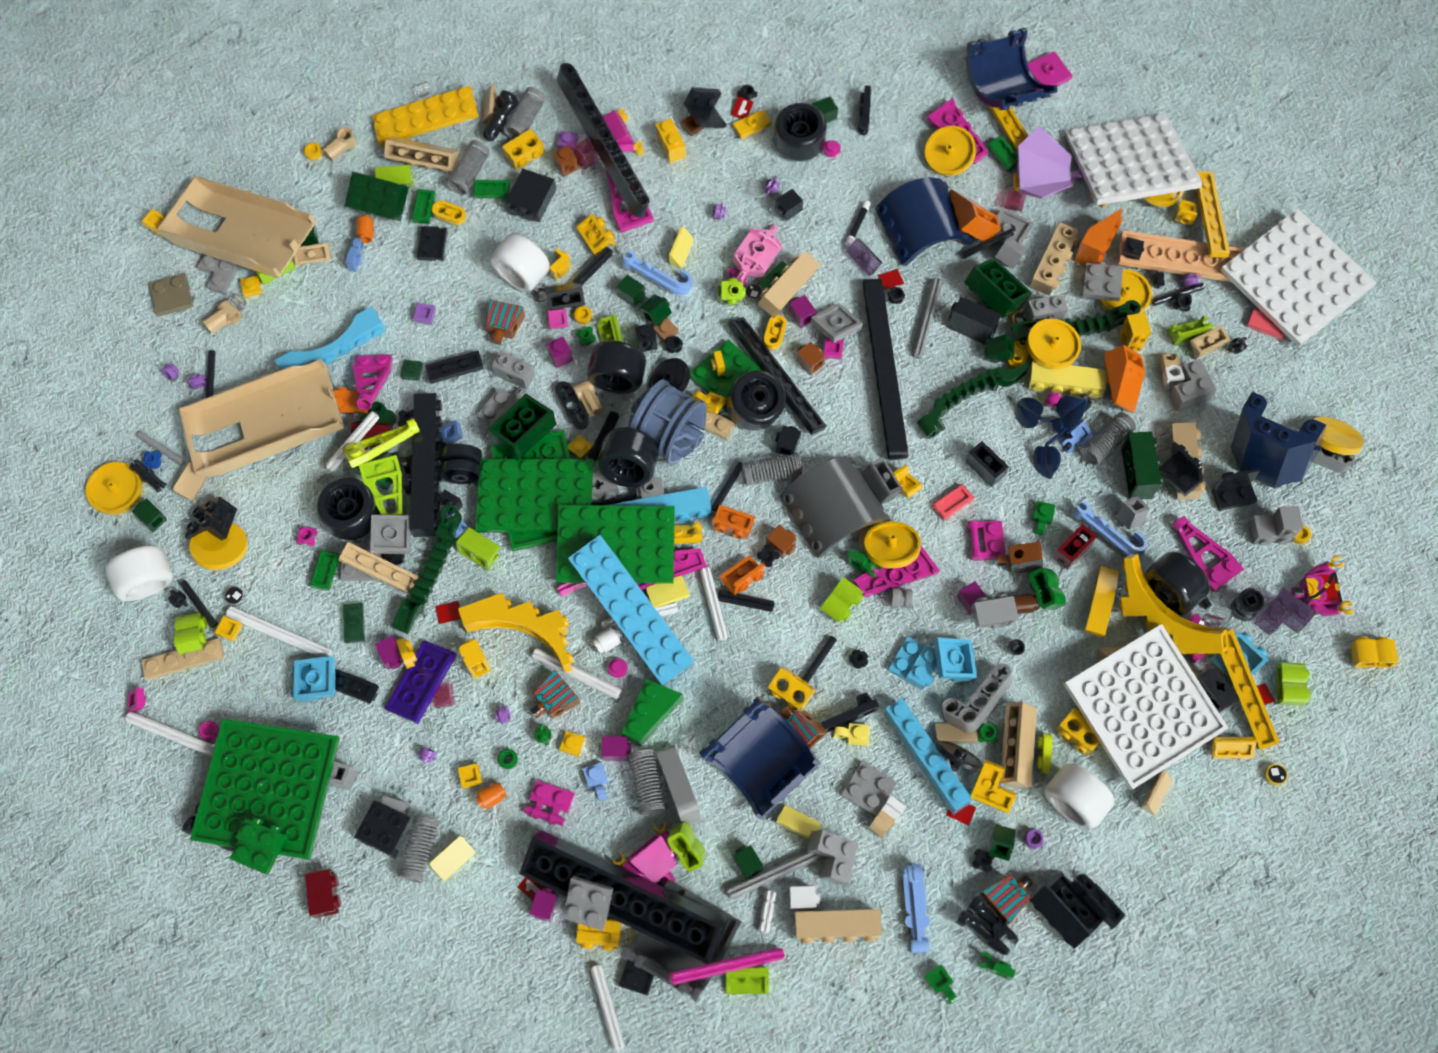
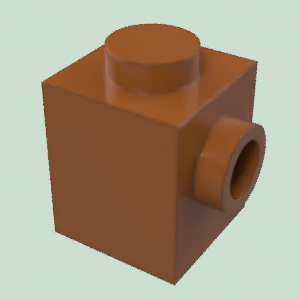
M568 145L553 152L555 166L563 177L578 170L577 157Z
M810 341L808 344H803L798 348L796 361L812 375L824 365L825 356L821 348L817 345L815 346Z
M779 524L766 537V544H771L772 549L775 552H779L780 557L784 558L786 555L790 556L795 551L796 536L791 530H786Z

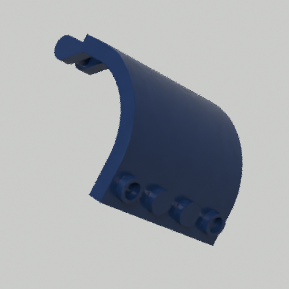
M1020 28L1018 31H1009L1007 37L986 42L985 39H979L977 42L967 43V56L965 58L968 78L975 94L984 104L990 107H997L999 110H1007L1012 105L1021 106L1024 105L1025 101L1035 102L1039 97L1049 98L1051 94L1058 92L1057 85L1043 84L1031 73L1025 55L1024 44L1028 36L1026 28Z
M927 177L908 182L889 193L875 207L877 215L903 266H907L921 252L937 243L959 239L964 240L966 245H970L975 241L972 235L960 230L959 222L955 215V208L951 201V194L948 191L949 187L941 178Z
M757 696L750 706H746L743 709L744 713L717 739L713 738L709 742L710 745L706 749L700 750L699 754L704 760L711 762L738 787L749 802L755 816L762 820L795 787H798L810 773L814 772L820 765V762L795 728L770 704Z

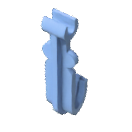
M627 250V256L623 255L622 266L625 269L633 268L642 277L650 278L651 281L675 295H686L692 288V277L683 269L680 272V279L685 283L678 282L657 268H653L650 263L642 262L635 258L636 255L631 250Z
M1081 501L1072 512V516L1075 519H1083L1090 525L1092 531L1099 533L1102 538L1124 556L1138 554L1140 557L1144 554L1147 548V541L1138 531L1131 538L1138 546L1135 547L1113 527L1107 525L1102 517H1097L1091 512L1090 505L1086 501Z
M911 863L903 866L902 874L905 910L909 914L905 919V925L912 929V939H910L911 953H924L929 951V941L925 937V928L929 926L930 918L924 915L927 911L922 864Z

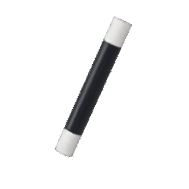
M867 200L864 201L845 242V245L848 247L852 246L871 203Z

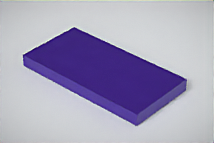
M425 640L422 641L415 654L417 661L414 662L415 666L406 669L384 708L387 712L419 724L457 656L455 652Z

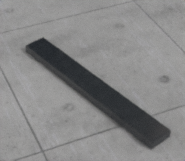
M741 317L730 320L728 326L761 370L774 375L781 382L785 390L786 403L808 432L812 435L823 431L827 427L746 319Z

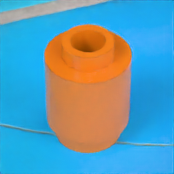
M367 215L356 219V237L362 239L361 243H370L374 238V220Z
M498 782L496 784L492 783L478 791L477 794L479 796L475 799L480 808L485 807L488 810L502 802L507 794L501 783Z

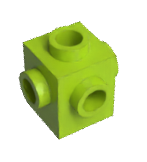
M729 278L727 281L718 283V302H727L726 305H737V303L745 298L746 289L743 287V282H738V279Z

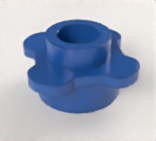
M159 451L155 453L144 452V462L142 464L150 469H158L162 463V453Z

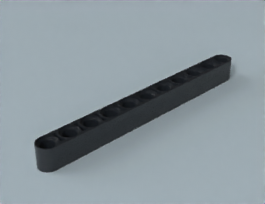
M562 63L557 76L558 85L631 214L635 217H643L650 202L647 193L575 67L570 63Z
M882 278L863 280V293L888 460L908 459V446Z

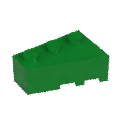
M646 679L621 732L622 736L627 737L629 742L642 746L658 729V726L671 715V712L683 702V694Z

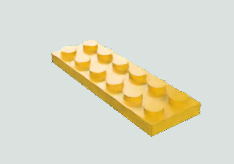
M471 85L372 115L380 147L384 146L385 140L391 137L408 139L479 117Z

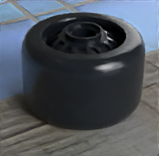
M794 103L783 108L777 115L774 124V143L779 153L789 160L798 162L815 158L823 150L826 142L827 123L823 113L815 106L807 103Z
M613 340L599 342L593 347L587 370L588 379L594 386L608 392L618 394L633 393L642 385L646 357L639 348L629 343Z
M761 370L748 371L738 377L729 389L726 398V407L731 419L738 426L751 431L763 430L772 425L782 414L786 403L785 390L781 382L774 375ZM754 395L758 396L761 401H757Z
M630 427L614 429L603 439L597 462L599 471L608 481L623 487L642 486L648 483L654 475L659 455L658 446L650 435L639 429Z
M340 478L330 482L321 491L317 500V513L321 522L333 536L343 540H355L367 535L371 531V515H379V509L376 506L372 491L362 481L355 478Z
M1171 551L1163 554L1144 573L1147 583L1155 595L1179 616L1190 613L1206 598L1210 590L1208 578L1201 567L1191 558L1180 552Z

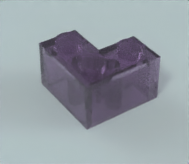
M1282 588L1254 624L1268 635L1275 632L1282 623L1298 634L1306 627L1316 612Z

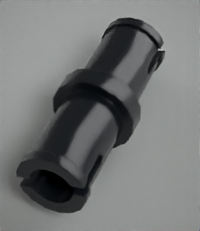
M138 459L134 460L135 465L133 463L130 464L129 468L141 477V481L147 482L158 493L162 491L160 488H165L166 483L158 478L152 469H148Z

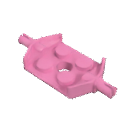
M772 224L769 230L751 228L732 258V261L740 271L736 277L739 282H743L746 276L764 277L765 272L782 248V244L774 235L778 229L777 225ZM755 247H759V248H761L763 251H762V252H758V251L755 250Z

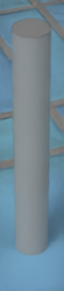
M142 431L138 432L137 438L179 465L185 462L184 458Z

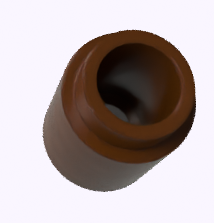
M1031 593L1012 595L1015 599L1018 614L1033 613L1038 610L1036 595Z

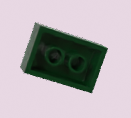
M352 171L344 206L401 221L409 187Z
M994 257L974 266L964 281V284L983 303L987 304L993 311L1000 313L1002 319L1022 309L1032 295V292Z
M524 394L487 428L492 444L519 461L557 424L554 412L530 395Z
M1152 431L1129 433L1121 447L1129 499L1139 496L1141 500L1152 499L1163 483L1162 473H1159L1158 468L1160 466V458L1158 455L1156 456L1155 450L1157 448L1156 438H1153Z

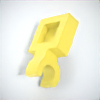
M849 723L848 729L835 727L834 738L848 739L847 745L868 746L869 725Z

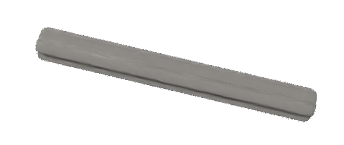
M933 278L913 351V357L922 358L942 284V280L938 278Z
M805 852L727 888L726 892L730 899H734L822 857Z

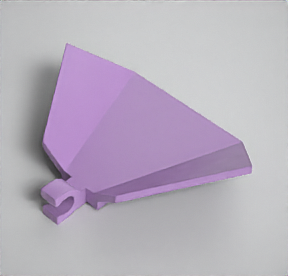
M1040 126L1018 146L1017 179H1019V191L1021 193L1043 199L1072 187V182L1080 184L1081 178L1084 177L1081 170L1070 172L1072 156Z

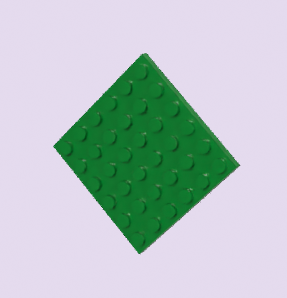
M222 719L190 840L235 848L238 841L236 836L244 819L251 820L252 817L264 821L263 826L269 828L270 824L281 828V833L287 836L278 855L311 860L340 737Z

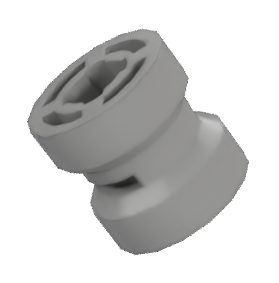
M892 588L891 607L898 608L899 606H904V608L911 609L912 589L901 591L899 588Z

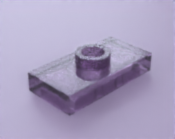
M856 238L846 251L868 276H872L883 263L860 238Z

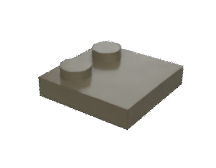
M186 274L150 283L155 311L158 317L194 307Z

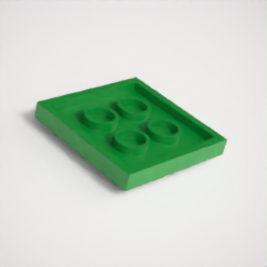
M728 339L690 371V378L707 394L713 392L727 398L729 389L738 377L748 371L761 369ZM720 350L725 365V375L718 376L717 371H713L711 360L714 359V352ZM725 404V405L723 406V409H724L726 412H728V411H727L726 404Z

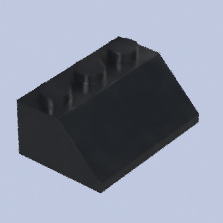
M1060 871L1030 901L1034 908L1041 912L1048 920V923L1060 933L1064 941L1075 949L1100 926L1103 920L1087 904L1082 896L1076 895L1071 888L1072 882Z

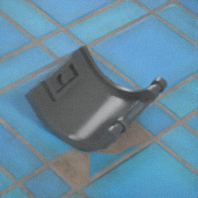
M852 457L834 458L815 466L793 481L780 495V498L817 558L823 557L835 544L849 534L865 526L891 520L890 516L883 511V505L875 497L863 478L860 469L854 465L855 461Z
M669 879L664 888L729 918L715 956L709 963L722 961L742 921ZM639 932L631 945L625 948L621 956L626 961L629 959L634 962V965L638 968L646 970L676 988L678 992L682 994L685 992L690 995V999L695 1002L700 998L713 977H705L675 985L670 984L668 976L670 972L706 963Z

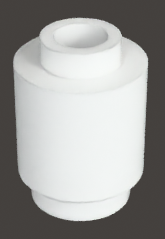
M610 626L596 635L592 643L599 654L606 653L621 643L622 635L617 628L613 629Z

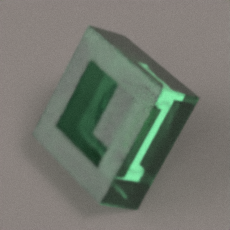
M403 360L400 374L401 379L420 381L423 367L422 362Z

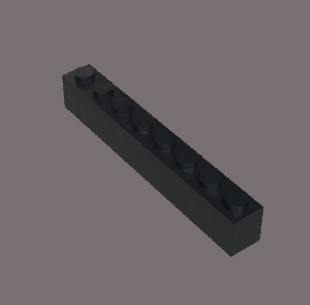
M437 393L414 394L413 418L420 432L413 435L410 531L413 537L436 536L440 520L439 517L437 518V512H440V501L437 500L438 494H441L440 483H438V461H440L439 444L442 443V436L439 433V427H442V418L439 416V411H442V400L438 399Z

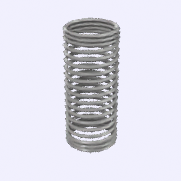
M528 87L503 128L510 138L515 139L518 137L511 131L521 135L524 131L529 130L546 101L545 95L539 89Z
M472 140L447 181L449 188L461 195L468 193L470 186H472L473 181L490 154L489 148L484 143L478 140Z
M1123 412L1115 415L1081 447V454L1085 460L1092 465H1099L1108 454L1127 438L1129 433L1136 430L1134 420ZM1119 417L1124 419L1130 425L1131 429L1123 420L1119 419ZM1085 448H1087V450H1088V452L1090 453V455H1091L1093 458H1095L1096 460H1098V461H1095L1094 459H1092V458L1089 456V454L1087 453V451H1086Z
M797 452L792 455L789 454V456L786 454V456L782 455L776 456V458L770 457L769 459L766 458V460L760 459L759 461L756 460V462L753 460L752 462L749 461V463H742L746 486L753 485L754 482L757 484V480L760 484V478L763 483L764 480L767 482V479L770 482V477L772 481L774 479L776 481L777 477L780 480V475L782 480L784 477L786 479L787 476L790 478V474L793 478V472L795 477L802 475L801 460Z
M652 749L635 751L628 756L631 763L630 766L632 767L633 781H635L636 795H638L637 801L640 806V815L643 816L657 814L666 809L663 803L664 800H662L664 797L662 796L663 793H661V783L659 782V775H657L658 769L656 768L655 754ZM652 763L644 766H639L641 764ZM649 766H654V767H651V768H646V769L638 770V769H641V768H645V767H649ZM653 770V771H650V772L640 773V772H643V771ZM650 773H655V774H653V775H648V776L640 777V776H642V775H646V774H650ZM649 777H655V778H651V779H647V780H642V779L649 778ZM652 780H657V781L650 782V783H644V782H648V781H652Z
M416 815L413 818V826H411L408 844H406V851H404L403 862H401V869L398 870L397 877L411 882L423 883V876L425 874L422 872H426V870L422 868H427L425 865H428V863L425 861H429L430 855L428 854H431L428 850H432L433 844L431 843H434L433 840L436 839L433 837L436 836V833L433 832H437L436 829L440 822L429 817Z

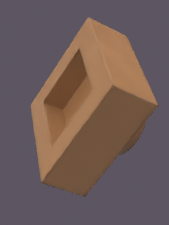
M668 318L659 325L654 326L655 333L664 343H666L669 337L679 333V329Z

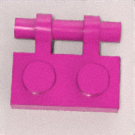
M536 780L529 798L536 805L534 808L527 805L524 813L531 815V818L546 820L548 824L563 826L565 818L559 816L560 811L569 813L575 793ZM543 805L553 808L552 813L542 811Z

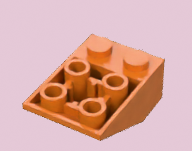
M949 190L951 201L955 208V215L959 222V228L962 232L968 233L976 239L986 241L1001 230L995 214L955 190Z
M1123 209L1116 211L1088 229L1080 244L1074 262L1086 266V263H1102L1105 253L1108 251L1123 220L1121 217Z
M1122 345L1104 353V365L1108 372L1107 381L1111 387L1112 393L1110 397L1112 402L1134 413L1145 375V367L1142 355Z

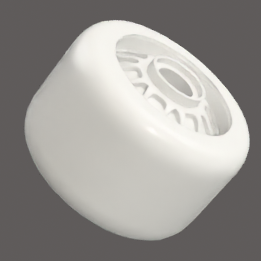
M519 234L507 235L490 257L494 270L507 283L523 292L534 290L550 269L549 260L546 255L533 242Z
M142 546L123 552L111 559L105 569L113 593L121 601H135L154 595L168 587L173 580V573L165 553L157 546Z
M1073 763L1065 764L1061 767L1045 788V796L1050 804L1066 819L1087 830L1097 827L1114 805V796L1108 787L1091 772Z

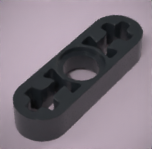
M565 381L559 382L555 387V392L573 426L578 430L587 428L589 425L588 415L572 386ZM562 388L567 390V398L565 397L564 393L561 392ZM570 402L577 403L575 409H569L567 405ZM577 413H579L580 418L583 419V423H580L577 420Z

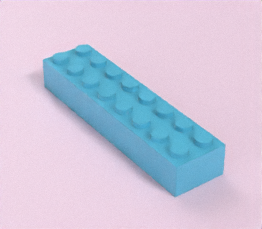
M601 535L568 558L662 686L668 684L695 663Z

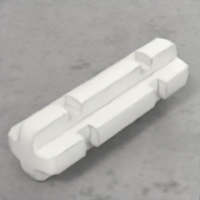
M765 891V902H763L761 922H759L758 927L760 932L768 933L771 924L769 922L772 919L773 902H775L776 892Z

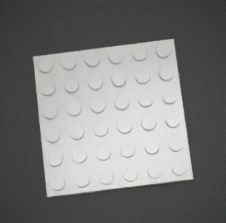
M1166 114L1065 130L1064 136L1097 205L1197 189L1202 186V181Z
M1299 209L1292 212L1220 270L1298 347L1376 284L1364 270Z
M1162 624L1063 683L1129 790L1136 788L1228 729L1223 718Z

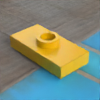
M761 110L733 123V128L740 139H743L770 127L772 122L765 111Z
M1214 737L1211 755L1213 758H1254L1256 739L1254 737Z

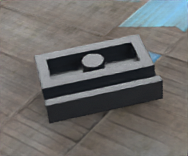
M421 226L417 252L418 260L444 261L448 234L447 227Z
M628 959L619 987L648 996L654 975L642 968H638L634 965V962Z

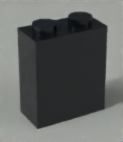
M522 168L505 201L507 211L512 215H519L529 221L540 223L557 189L555 179Z
M961 296L959 301L954 302L951 307V313L948 321H950L949 329L986 345V340L993 338L996 333L1001 314Z

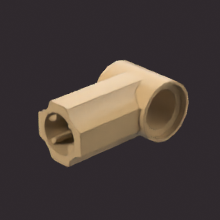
M344 127L338 131L337 137L322 150L331 161H334L346 150L354 149L357 145V140L352 130Z
M226 300L218 306L216 312L202 320V322L213 334L228 323H237L242 318V313L229 300Z
M589 379L572 386L589 417H595L603 411V407L596 396L595 388Z

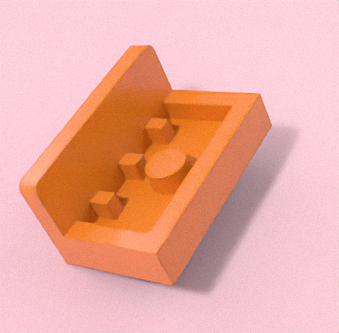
M337 387V390H334L341 414H368L369 410H362L357 406V388L355 390H348L345 387Z
M719 505L715 517L712 518V528L720 533H730L737 539H748L756 517Z
M748 555L721 574L719 580L733 595H736L739 592H744L752 582H758L764 576L765 565L763 563L758 565Z

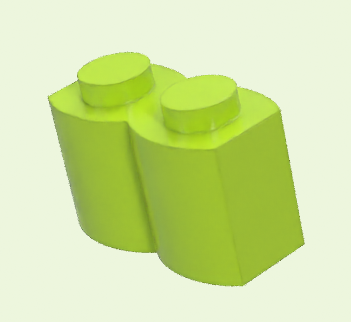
M843 577L820 609L839 623H842V621L846 622L852 615L851 609L853 606H858L864 599V596H862L864 591Z
M200 612L176 617L174 645L179 654L204 648V643L207 642L205 634L207 621L205 617L201 616Z
M1281 662L1276 666L1278 704L1303 706L1308 703L1311 692L1306 684L1310 676L1309 670L1306 669V664Z
M685 821L672 827L668 836V843L670 848L679 855L682 866L689 872L701 867L706 856V850L703 844L695 838L692 827Z

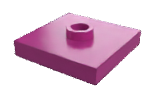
M1055 51L1027 63L1033 76L1043 84L1058 86L1071 80L1073 76Z

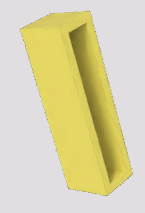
M1032 361L1029 369L1028 389H1033L1037 392L1066 393L1072 396L1084 393L1093 399L1102 398L1106 391L1107 370L1072 365L1063 369H1050L1038 364L1036 361Z

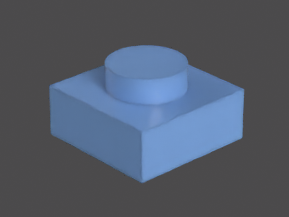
M457 420L441 428L445 445H451L463 438L461 425Z

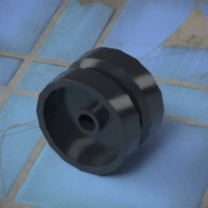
M451 444L442 447L440 450V479L459 485L473 484L479 481V477H481L480 462L482 461V451L479 448L467 444Z

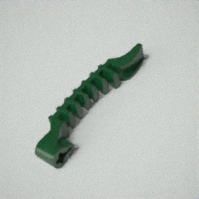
M1129 300L1123 305L1107 310L1104 316L1096 313L1094 318L1086 315L1084 320L1076 317L1073 322L1070 319H1066L1065 322L1077 331L1079 337L1086 334L1091 335L1092 333L1099 334L1102 331L1110 332L1112 329L1123 325L1127 315L1138 314L1141 306L1137 301ZM1029 320L1013 324L1011 330L1014 342L1027 340L1030 330L1040 320Z
M1028 363L1014 369H1003L1000 367L993 370L988 369L985 373L978 374L974 379L970 378L968 382L961 383L956 389L955 387L952 388L951 392L944 393L940 399H935L934 411L920 418L917 425L927 439L935 437L946 428L940 420L946 413L945 408L948 411L953 409V402L956 406L962 402L961 395L964 400H967L970 397L969 391H971L973 396L979 392L978 386L982 392L988 390L987 382L992 391L997 390L999 385L1010 387L1026 375L1029 368Z
M445 505L441 509V516L435 534L438 538L436 542L431 544L433 546L432 552L428 551L427 553L429 559L423 563L425 566L424 570L418 573L420 575L419 581H414L415 589L410 588L408 591L411 595L410 599L405 598L398 609L392 624V628L409 635L416 618L424 610L425 604L428 603L430 593L432 594L434 585L438 582L437 578L442 573L443 565L447 562L446 558L451 552L452 544L455 543L456 531L462 520L461 513L454 505Z

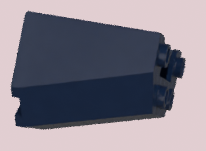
M1252 391L1242 408L1231 444V450L1239 472L1249 467L1252 469L1259 468L1260 472L1255 477V480L1274 489L1285 484L1301 482L1320 451L1326 424L1310 419L1303 423L1299 432L1291 430L1261 416L1266 409L1267 401L1265 397Z

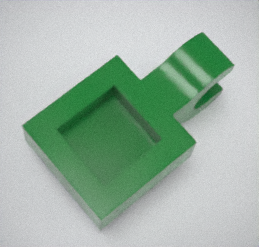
M1036 501L1032 518L1033 521H1037L1035 534L1043 535L1046 524L1051 525L1056 505Z
M851 549L847 554L849 565L863 574L866 572L870 577L875 578L876 575L872 569L882 570L881 566L868 562V558L862 552Z
M981 952L980 955L987 959V963L982 964L978 962L977 967L989 970L991 973L1009 981L1013 979L1016 970L1011 968V964L1001 960L999 963L994 962L989 953Z
M942 964L924 976V979L934 993L937 995L942 992L949 1005L957 1001L958 997L950 988L954 981Z

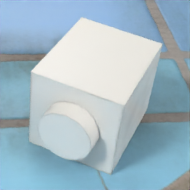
M815 886L790 887V911L816 910V905H820V894L815 892Z

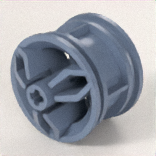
M660 380L634 402L631 412L635 415L631 414L629 427L639 429L650 435L657 443L658 456L665 460L668 465L673 466L701 444L704 433L699 430H705L707 404L702 400L697 401L695 398L670 386L668 381Z

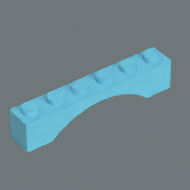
M371 306L356 314L347 331L331 344L311 351H290L275 359V362L280 370L290 366H304L320 359L325 364H330L356 347L363 346L372 338L379 337L386 330L381 319Z

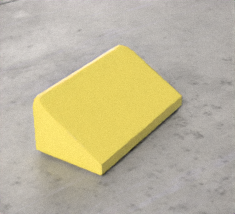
M683 226L680 227L669 253L670 265L679 268L683 267L694 241L693 237Z
M683 576L675 577L674 584H654L646 587L648 598L654 608L690 596Z
M787 805L784 806L776 820V824L807 840L810 839L811 831L819 830L822 824Z
M459 836L433 859L429 865L443 881H446L476 852L462 836Z

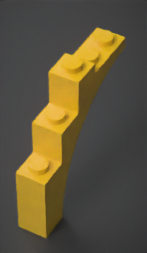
M1130 554L1124 558L1122 567L1123 571L1126 572L1125 589L1128 592L1120 599V609L1123 610V616H1147L1145 626L1148 631L1162 624L1168 635H1173L1171 639L1181 654H1223L1229 648L1227 629L1196 624L1173 612L1155 595L1147 583L1141 569L1138 554Z
M503 592L458 608L467 633L490 628L513 629L527 633L540 640L554 653L565 673L573 671L571 663H574L571 652H566L565 646H568L565 635L568 634L566 627L569 626L566 615L562 616L560 610L541 616L538 607L533 608L531 601L512 607L510 599H505Z

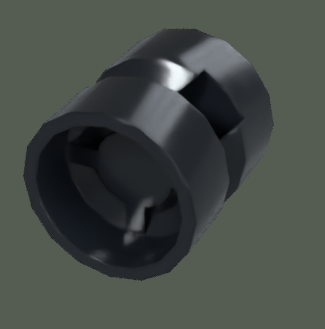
M1252 588L1241 591L1231 603L1230 609L1234 617L1242 621L1252 619L1264 606L1263 595L1258 590Z

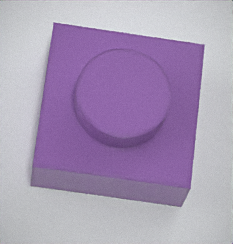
M561 131L557 143L558 149L568 145L575 152L578 133Z
M417 303L413 317L414 322L432 325L436 307L434 305Z

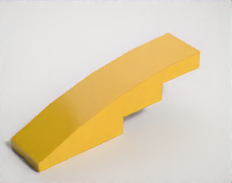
M1100 565L1084 632L1104 638L1119 577L1118 570Z

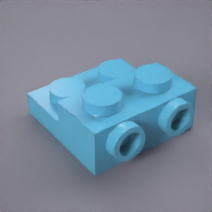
M1238 631L1235 635L1253 676L1269 660L1266 657L1268 653L1260 645L1256 648L1251 643L1253 639L1245 631L1242 634ZM1215 654L1210 660L1230 678L1221 654Z
M907 637L888 671L923 691L924 687H929L935 678L932 675L934 670H938L935 649L927 644L924 646L914 639Z
M934 639L939 679H951V682H970L977 678L974 649L971 640Z
M328 656L294 660V667L292 668L294 686L291 690L294 700L303 703L319 701V698L335 697V657Z

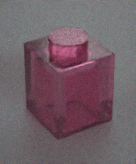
M588 138L573 147L577 163L583 170H586L598 161V154Z

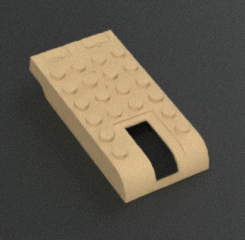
M194 176L156 230L167 240L180 247L279 278L316 221L311 214L296 210L285 202ZM187 201L201 211L226 219L218 231L213 232L193 226L183 221L176 214Z
M322 359L304 366H290L179 408L194 473L203 477L225 474L344 429L327 365ZM240 422L244 436L243 440L209 452L195 451L191 435L210 434Z

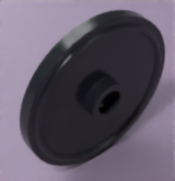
M670 358L661 362L650 377L649 388L653 387L660 380H666L670 383V386L684 392L690 380L689 366L679 358Z
M937 741L936 749L950 760L949 764L953 772H957L960 766L972 771L982 770L983 763L968 750L951 742Z

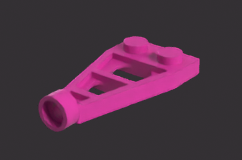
M606 170L605 173L610 184L614 219L620 232L623 233L654 222L649 207L643 217H635L631 214L630 210L625 212L621 210L620 203L624 200L621 195H617L616 186Z
M392 354L355 356L353 371L358 393L357 406L360 409L368 410L372 407V403L375 401L391 372ZM379 372L377 377H363V373ZM374 385V388L363 389V386Z
M1182 516L1172 524L1189 557L1206 574L1212 592L1244 570L1230 552L1193 526L1185 516ZM1196 536L1205 544V547L1195 551L1189 539ZM1206 551H1211L1220 558V563L1213 568H1207L1202 560V554Z

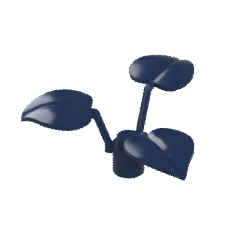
M1072 395L1061 397L1056 406V412L1060 417L1053 419L1041 417L1044 409L1037 399L1026 397L1018 401L1017 417L1023 427L1034 428L1040 420L1052 422V428L1058 432V434L1045 443V447L1038 446L1033 453L1034 465L1044 477L1052 479L1061 462V455L1058 449L1049 445L1058 437L1063 436V432H1067L1080 422L1086 410L1087 399Z

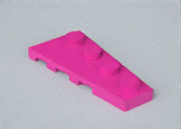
M951 98L927 116V121L936 130L946 126H958L967 130L974 138L976 145V157L973 162L975 165L987 156L988 150L978 135L974 134L972 126L965 120L963 112L957 108L955 100Z
M921 546L919 556L911 564L901 568L882 567L881 571L874 568L872 570L875 572V578L864 573L854 579L853 583L864 591L862 595L865 598L939 574L940 570Z
M700 548L674 552V578L685 576L707 567ZM637 584V585H638L639 588L643 591V590H646V587L651 586V585H654V584Z

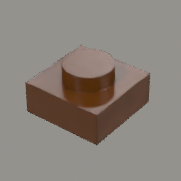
M691 115L681 121V126L691 137L704 129L696 124Z

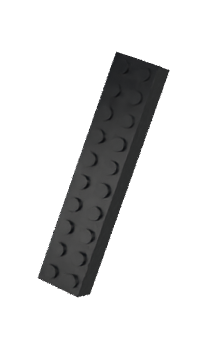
M540 831L532 836L519 872L520 875L566 897L568 896L571 878L574 876L612 887L613 892L608 917L706 964L715 956L729 919L545 831Z

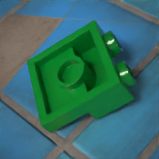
M252 817L251 820L245 818L236 836L238 839L237 844L229 859L269 875L287 836L281 833L282 829L270 824L269 828L263 826L264 821Z

